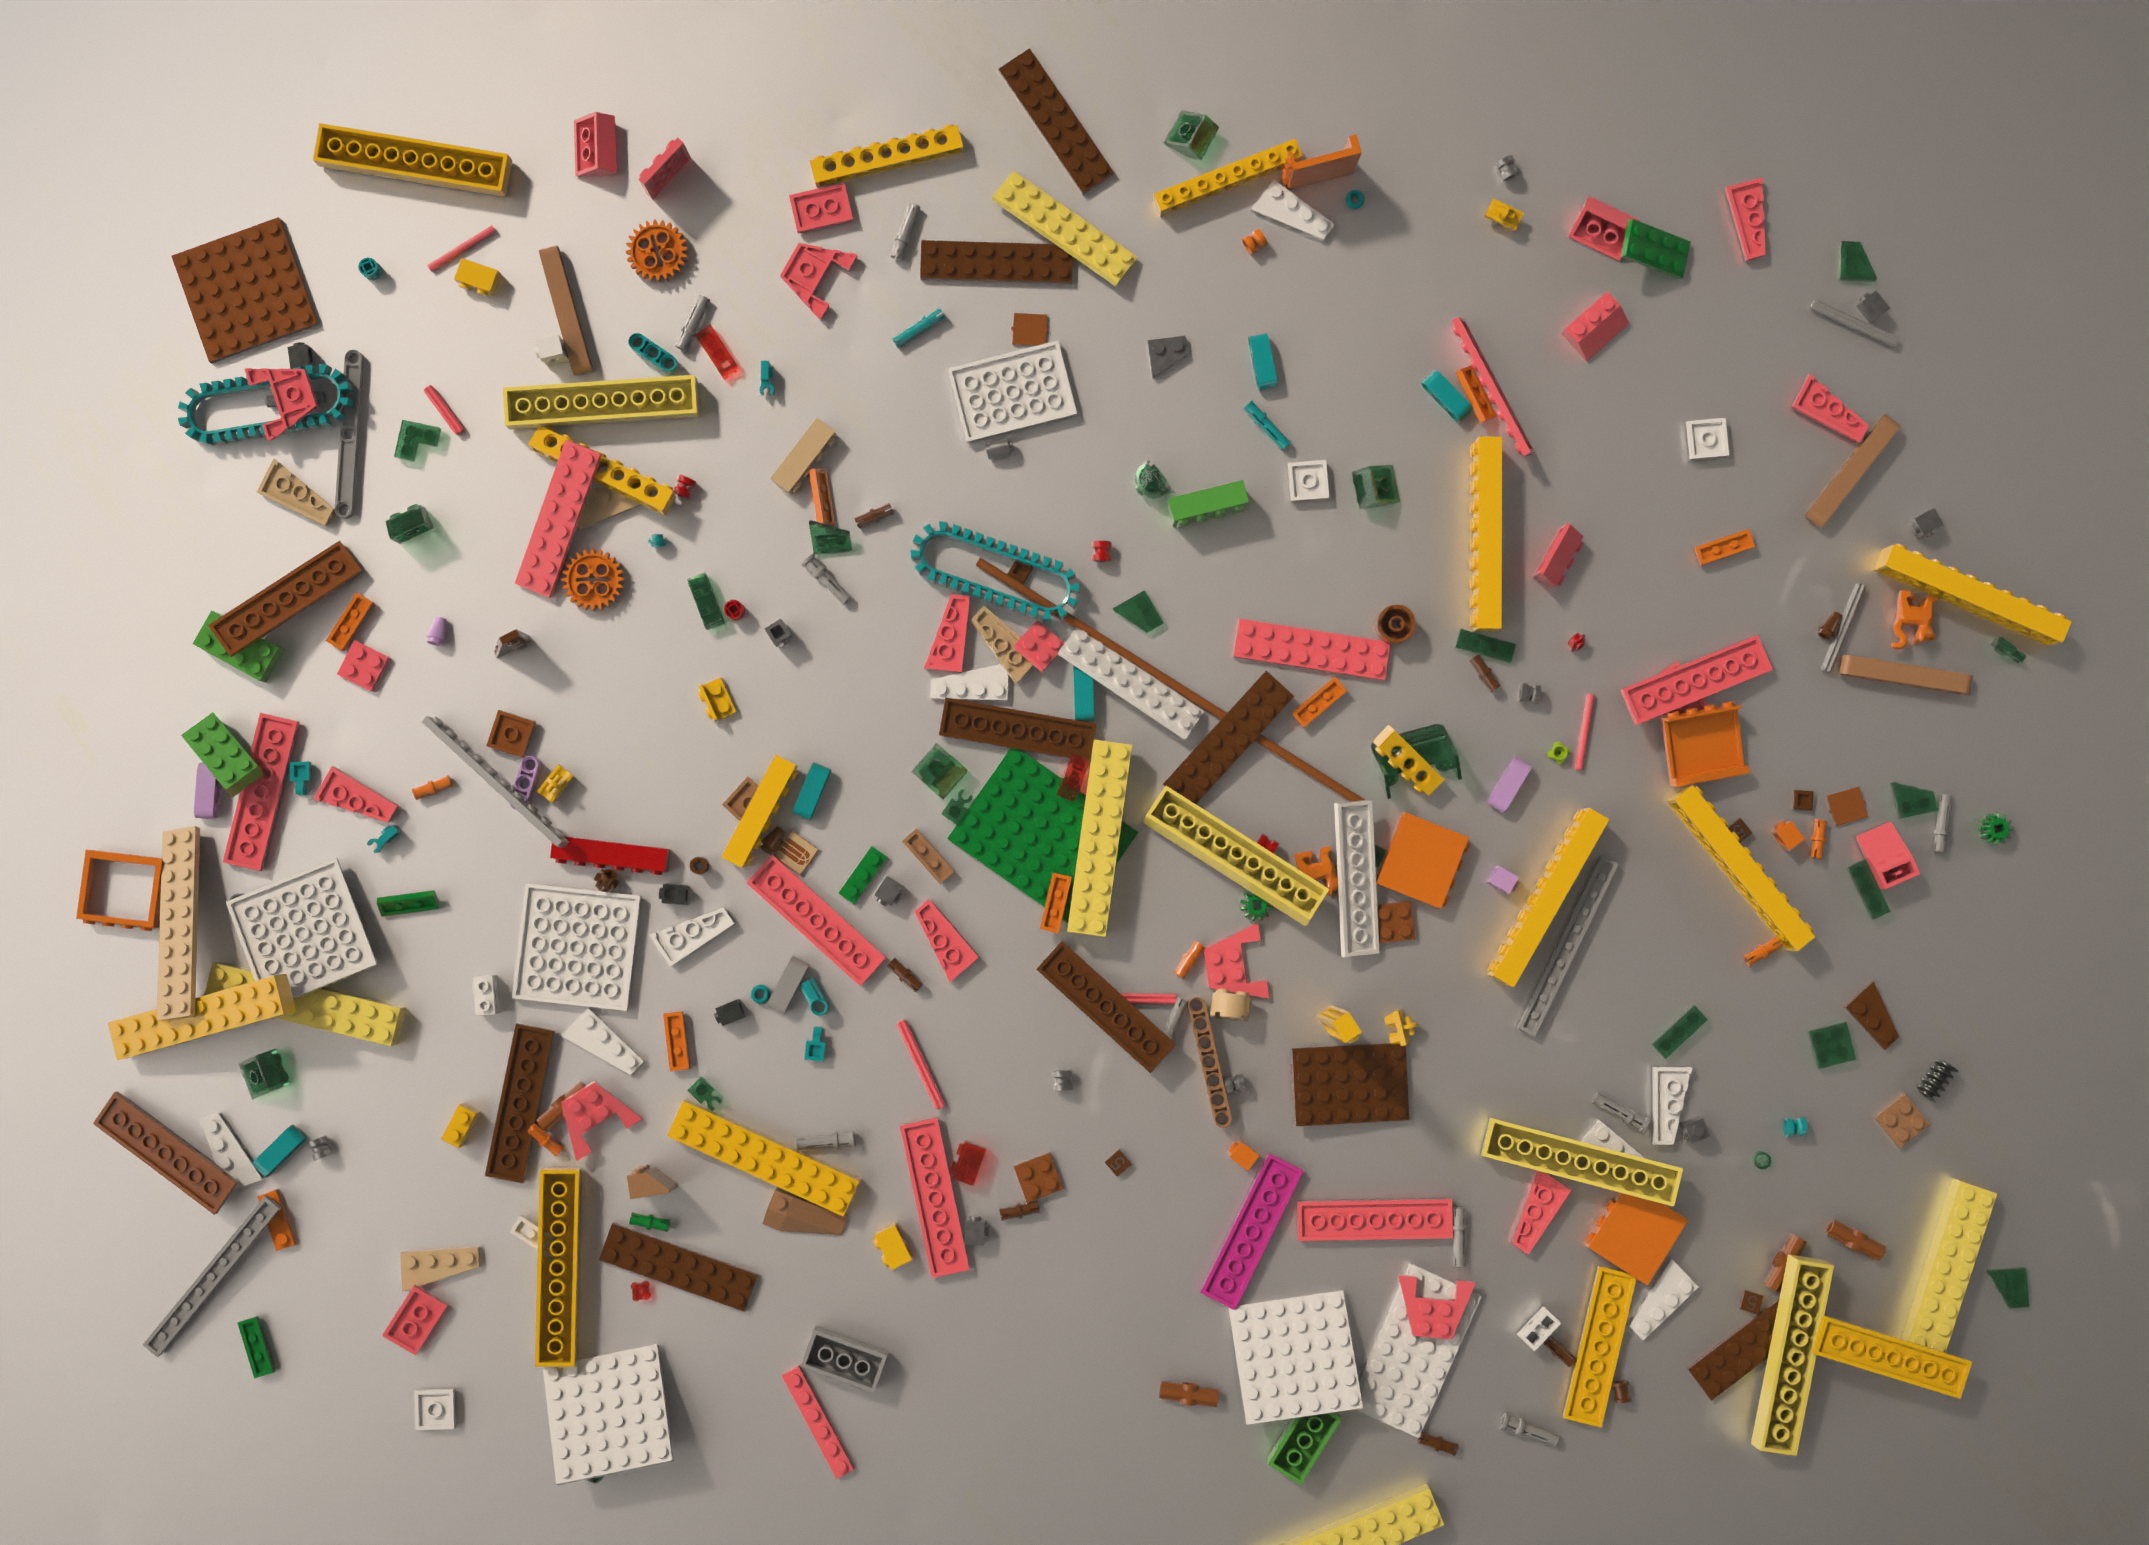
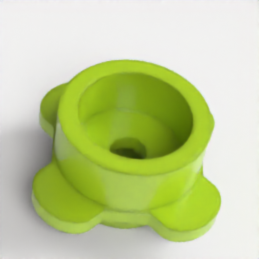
M1559 741L1554 742V747L1547 752L1549 758L1555 759L1557 764H1562L1567 755L1570 754V749L1561 745Z

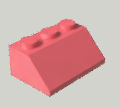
M594 112L574 120L576 177H597L616 173L617 144L615 116Z
M1588 196L1568 237L1620 261L1627 222L1629 219L1640 220Z
M1607 291L1565 328L1561 334L1587 362L1621 332L1629 322L1621 305Z
M1569 523L1560 527L1533 578L1551 588L1557 585L1560 586L1565 578V575H1563L1565 569H1570L1574 562L1572 558L1574 553H1578L1583 546L1581 540L1584 536Z

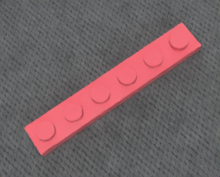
M800 1365L782 1374V1378L836 1479L854 1470L848 1455Z

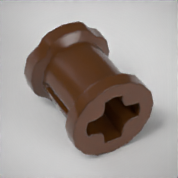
M695 857L690 862V870L695 874H704L709 869V863L703 857ZM701 860V864L704 865V867L700 868L698 871V867H695V864L699 863Z
M1628 1380L1612 1382L1616 1397L1614 1399L1615 1403L1632 1401L1628 1392Z

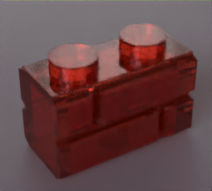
M1071 754L1056 793L1058 796L1071 801L1076 799L1090 760L1076 754Z
M967 1140L964 1141V1144L960 1143L956 1152L959 1155L958 1161H953L950 1173H953L952 1179L974 1186L987 1148Z

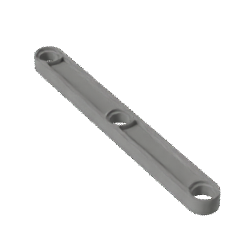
M354 349L347 351L344 357L343 374L347 377L343 379V382L351 383L354 392L344 394L345 398H350L354 403L352 409L345 405L341 407V412L347 417L340 422L335 513L343 519L352 517L355 508L364 357L359 351ZM352 354L359 355V361L355 364L350 363L349 360ZM348 429L354 431V437L351 439H346L344 435ZM342 505H348V514L341 515L340 507Z

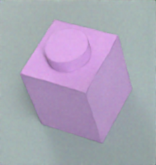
M1496 866L1487 883L1505 894H1510V892H1514L1518 887L1519 882L1517 880L1519 877L1501 866Z

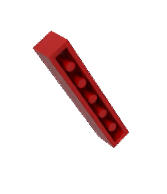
M564 837L569 841L565 848L557 847L553 843L551 845L550 858L555 859V863L567 864V860L574 861V865L586 866V863H594L593 867L605 868V865H611L613 870L624 871V867L632 868L631 872L643 873V869L651 870L650 874L662 875V872H668L670 849Z

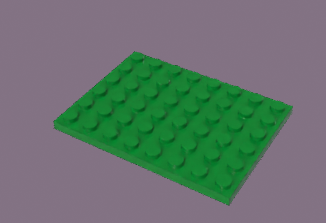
M1010 748L947 839L1044 907L1052 874L1057 873L1072 877L1062 920L1068 923L1086 795L1022 750ZM1123 821L1121 822L1116 864L1139 833Z

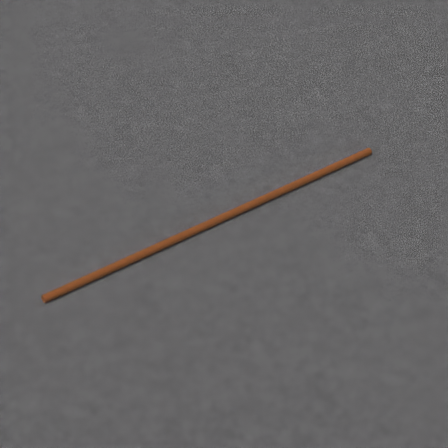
M981 557L976 563L977 567L1034 603L1045 608L1057 606ZM1058 611L1052 612L1053 615L1060 618ZM1067 612L1068 616L1062 619L1074 628L1077 627L1085 631L1087 635L1101 642L1104 646L1220 720L1227 714L1221 708ZM1262 734L1254 740L1350 802L1365 800Z

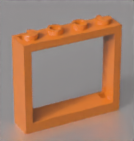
M85 850L76 919H82L85 924H95V921L102 922V926L114 927V923L121 924V928L133 929V926H140V930L152 931V928H159L163 859ZM95 859L155 866L148 921L88 914Z

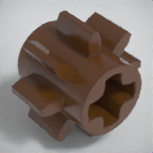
M601 869L594 877V880L597 881L595 887L601 892L609 891L611 893L619 884V881L616 880L618 875L611 869Z

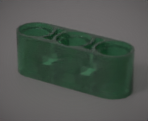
M706 572L688 578L687 581L705 629L709 630L725 624Z

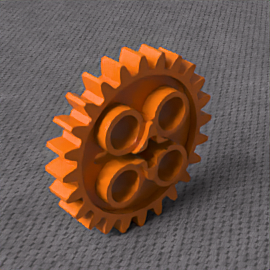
M654 219L653 225H650L648 221H646V227L639 224L640 231L634 229L635 237L629 236L632 243H626L627 247L631 248L626 251V254L630 255L627 261L633 262L630 267L636 269L635 273L637 275L642 273L644 280L649 276L650 282L654 280V277H656L658 282L661 281V277L668 281V275L675 278L674 271L680 273L679 265L685 266L682 259H688L687 255L683 254L688 251V248L684 247L687 241L681 240L684 235L678 233L679 229L677 227L672 229L670 222L665 226L664 220L660 222V225H658L656 219ZM652 235H654L656 245L659 248V254L663 262L662 267L655 254V247L651 240ZM661 236H668L666 242H659V238ZM648 241L650 243L648 248L642 249L641 244ZM668 253L674 254L670 261L664 259ZM650 259L656 261L652 267L646 265Z
M593 548L590 554L587 550H584L583 556L577 552V559L575 560L571 557L572 564H565L569 570L562 571V573L567 575V578L561 579V581L567 583L562 588L569 590L565 595L567 597L573 596L570 601L572 603L577 601V607H581L584 604V610H588L589 606H591L592 611L596 610V606L603 610V604L610 607L609 601L616 602L614 596H621L618 589H624L620 585V582L625 581L624 578L620 577L624 571L617 570L621 564H614L616 558L612 557L609 559L610 554L608 552L603 556L601 549H599L597 554ZM582 566L588 567V572L585 575H580L579 573ZM601 566L607 567V572L604 575H600L598 572ZM593 576L597 579L610 578V581H594V584L590 581L577 582L576 580L578 578L593 579ZM582 585L588 586V591L585 594H580L579 589ZM601 585L607 586V591L604 594H600L598 591Z

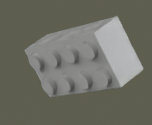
M816 1326L801 1367L874 1393L889 1352Z

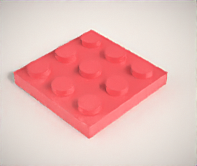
M679 138L675 141H670L664 153L657 155L649 169L645 168L639 176V182L652 200L691 159L684 143Z

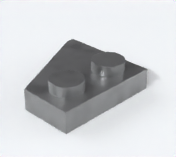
M1185 336L1147 341L1152 378L1158 376V374L1188 355Z

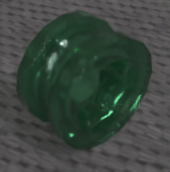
M1763 1151L1754 1153L1752 1162L1755 1167L1763 1170L1770 1167L1772 1160L1769 1154ZM1761 1156L1766 1158L1763 1165L1757 1162V1160L1761 1159Z

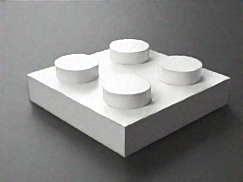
M1726 418L1686 422L1690 460L1729 456Z
M1326 460L1287 464L1291 502L1329 499Z
M455 1388L414 1391L415 1430L456 1428Z

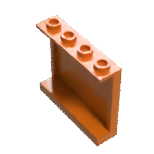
M1357 134L1349 136L1344 150L1295 162L1292 151H1289L1288 157L1285 159L1284 169H1282L1283 174H1281L1283 186L1286 185L1288 190L1353 174L1362 153Z
M1734 701L1722 703L1723 706L1716 707V705H1706L1702 710L1690 708L1686 709L1685 713L1679 714V711L1668 712V716L1661 717L1670 785L1679 787L1750 773L1749 766L1744 764L1738 717V709L1742 708L1741 705L1734 704Z
M1402 812L1377 875L1376 884L1434 906L1437 909H1441L1442 906L1445 907L1449 896H1447L1448 890L1453 888L1456 878H1454L1455 872L1460 870L1463 860H1461L1463 852L1466 853L1470 846V842H1468L1469 837L1407 812Z
M1617 1192L1614 1200L1610 1199L1607 1203V1211L1604 1216L1601 1215L1597 1219L1595 1224L1597 1227L1594 1232L1591 1231L1587 1235L1585 1246L1648 1286L1687 1224L1688 1219L1665 1204Z

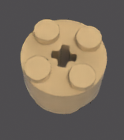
M1218 989L1213 993L1210 1017H1214L1217 1014V1019L1238 1021V1019L1243 1018V1022H1248L1251 998L1248 997L1249 993L1238 991L1235 994H1230V990Z

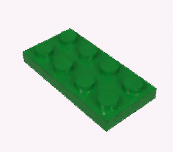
M1629 219L1621 257L1674 278L1682 279L1684 278L1691 241L1635 219Z

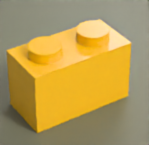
M461 258L454 280L459 284L460 288L465 290L472 288L477 290L476 293L488 296L490 294L494 296L502 274L496 269Z
M465 1103L459 1104L441 1140L457 1148L464 1146L481 1111Z
M897 1223L875 1233L873 1242L877 1250L881 1249L884 1255L882 1260L886 1267H890L893 1270L913 1259Z

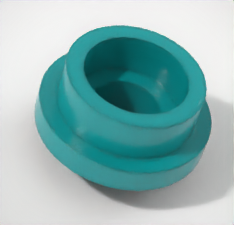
M1352 190L1346 195L1345 201L1349 208L1359 209L1363 206L1365 198L1362 192ZM1356 197L1358 202L1353 203L1351 199Z
M653 534L648 539L651 547L666 546L667 537H663V534Z
M757 985L751 991L753 1001L758 1004L766 1003L770 999V990L765 985ZM760 990L764 992L763 998L758 997Z

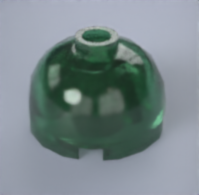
M1147 460L1136 470L1135 483L1137 486H1135V489L1141 496L1145 495L1152 499L1160 498L1167 494L1171 487L1170 485L1166 487L1164 483L1167 480L1154 464L1150 466V461Z

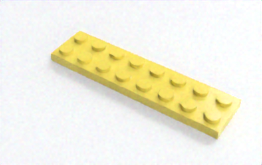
M1014 170L992 196V201L1114 286H1117L1137 260L1136 255Z

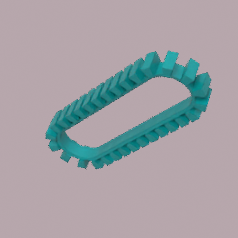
M319 364V373L316 366H305L310 381L324 378L334 382L338 391L337 401L330 410L309 414L298 421L296 426L294 424L286 431L293 433L297 432V429L300 431L309 430L308 427L317 429L321 428L320 425L323 427L332 426L330 416H334L340 422L344 420L347 416L339 410L342 405L352 409L354 403L350 398H345L344 394L354 392L352 384L347 381L339 383L347 376L336 368L330 376L332 367L326 364ZM295 367V368H293V369H304V368H302V367ZM241 376L235 377V381L229 378L223 379V382L217 380L211 381V384L207 382L199 383L202 393L199 394L197 390L192 388L185 392V394L192 398L189 405L179 401L177 409L187 412V417L178 418L179 425L184 428L192 426L185 434L196 441L200 437L199 442L205 445L213 446V442L219 445L226 444L227 441L231 443L238 442V439L243 441L250 440V437L254 439L262 438V435L266 436L262 424L271 421L203 431L196 424L194 415L197 405L206 398L271 387L270 382L252 387L248 385V379Z
M939 521L940 531L933 532L931 525L928 524L923 527L928 536L923 540L916 534L913 539V543L921 547L920 551L910 550L912 561L922 560V563L914 567L920 576L928 569L930 571L927 577L929 582L936 584L937 575H940L939 585L947 588L949 578L953 580L950 584V589L958 591L959 583H963L964 585L961 589L963 594L970 595V589L974 587L973 597L981 600L982 590L986 591L984 601L992 603L994 594L998 596L995 604L1003 607L1004 600L1008 599L1009 602L1006 607L1014 612L1016 602L1020 603L1018 613L1026 615L1028 606L1032 608L1029 616L1037 619L1040 610L1045 612L1044 622H1052L1051 613L1058 611L1060 619H1064L1068 615L1063 607L1068 604L1075 609L1078 604V600L1071 598L1070 594H1080L1079 583L1069 584V580L1075 578L1076 574L1071 568L1065 574L1061 573L1060 571L1064 566L1061 561L1055 560L1054 569L1049 568L1052 558L1044 556L1043 565L1038 564L1041 559V555L1033 552L1032 559L1029 561L1027 560L1030 554L1029 550L1021 548L1020 557L1015 556L1018 546L1010 544L1009 553L1004 552L1007 547L1006 542L999 540L998 547L995 549L992 548L996 542L995 538L987 536L986 545L981 544L984 540L983 534L976 532L975 541L970 540L973 535L972 530L965 528L964 535L961 537L959 536L962 531L961 526L953 524L952 533L947 532L948 523ZM938 536H946L1058 575L1067 585V595L1060 605L1045 608L934 569L926 563L924 549L931 539Z

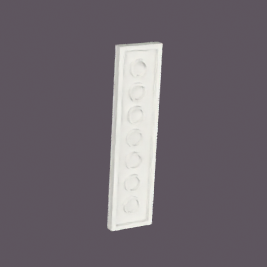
M1077 627L1058 652L1059 656L1184 740L1204 712L1171 688Z
M1372 800L1334 803L1341 956L1352 957L1379 953L1373 802Z

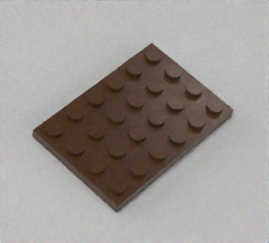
M1383 1043L1291 1048L1294 1126L1410 1120L1406 1045Z

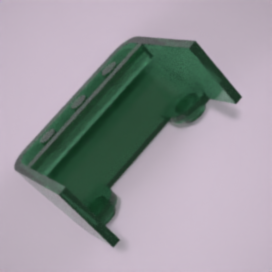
M1433 724L1399 734L1429 765L1434 764L1436 769L1440 771L1453 769L1458 780L1462 779L1459 755L1443 725ZM1372 742L1371 751L1379 781L1387 799H1391L1389 786H1393L1399 781L1398 774L1402 770L1399 767L1395 769L1387 762L1390 758L1387 755L1382 757L1375 750L1377 745ZM1398 746L1392 749V753L1397 751ZM1407 759L1404 765L1409 764L1410 759Z

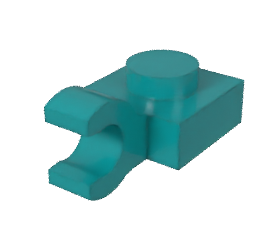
M761 361L760 394L764 395V389L770 388V394L774 396L775 389L770 384V378H774V367L771 366L769 361Z
M309 761L290 762V781L296 782L295 794L307 795L306 781H311V762Z
M389 825L381 831L382 835L379 839H370L367 845L370 846L374 842L377 843V848L373 852L379 853L386 844H389L403 831L398 826L393 825L391 827Z
M815 1026L813 1028L812 1040H806L804 1060L824 1062L826 1042L821 1041L822 1027Z

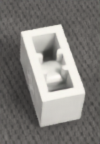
M559 335L536 340V356L547 366L569 361L564 341Z
M497 975L473 977L476 1016L499 1014Z
M1543 1306L1517 1335L1535 1351L1561 1322Z

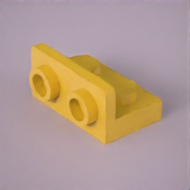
M721 677L698 686L700 691H697L701 701H705L708 708L705 710L709 719L713 718L717 722L737 713Z

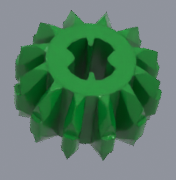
M1995 812L1993 815L1987 814L1986 819H1981L1980 822L1984 826H1980L1978 829L1983 830L1980 837H1986V843L1992 842L1993 845H1998L2000 842L2004 844L2006 843L2005 838H2011L2008 831H2013V828L2008 827V825L2012 821L2006 820L2005 814L2000 816L1998 812Z
M1250 892L1251 897L1244 893L1248 900H1240V903L1246 904V907H1241L1240 909L1241 911L1248 910L1244 915L1246 918L1251 913V921H1255L1256 915L1259 921H1262V913L1266 917L1269 916L1265 910H1272L1273 907L1267 906L1268 902ZM1254 900L1256 902L1258 900L1261 902L1259 904V906L1261 907L1259 910L1257 908H1255V910L1252 908V902Z

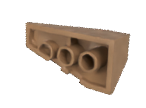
M777 1187L768 1205L762 1224L786 1232L841 1235L848 1216L838 1215Z

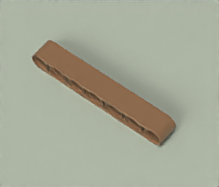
M558 245L540 249V259L572 372L574 375L591 371L593 370L560 249Z
M1884 414L1813 503L1805 517L1821 528L1901 425L1887 414Z
M1842 655L1839 672L1843 676L1961 695H1970L1973 675L1852 655Z
M1194 996L1188 1001V1011L1213 1120L1218 1127L1226 1128L1231 1124L1232 1117L1208 1012L1204 1000ZM1194 1000H1200L1202 1003V1007L1198 1011L1193 1010L1191 1007ZM1198 1019L1206 1021L1204 1029L1196 1028V1021ZM1209 1038L1210 1046L1202 1048L1200 1046L1201 1039ZM1207 1057L1214 1058L1215 1063L1212 1067L1205 1066L1204 1061ZM1211 1076H1218L1219 1083L1217 1085L1211 1086L1209 1084ZM1220 1094L1223 1096V1102L1216 1105L1213 1103V1098L1215 1095ZM1222 1113L1228 1116L1227 1121L1223 1124L1217 1121V1117Z

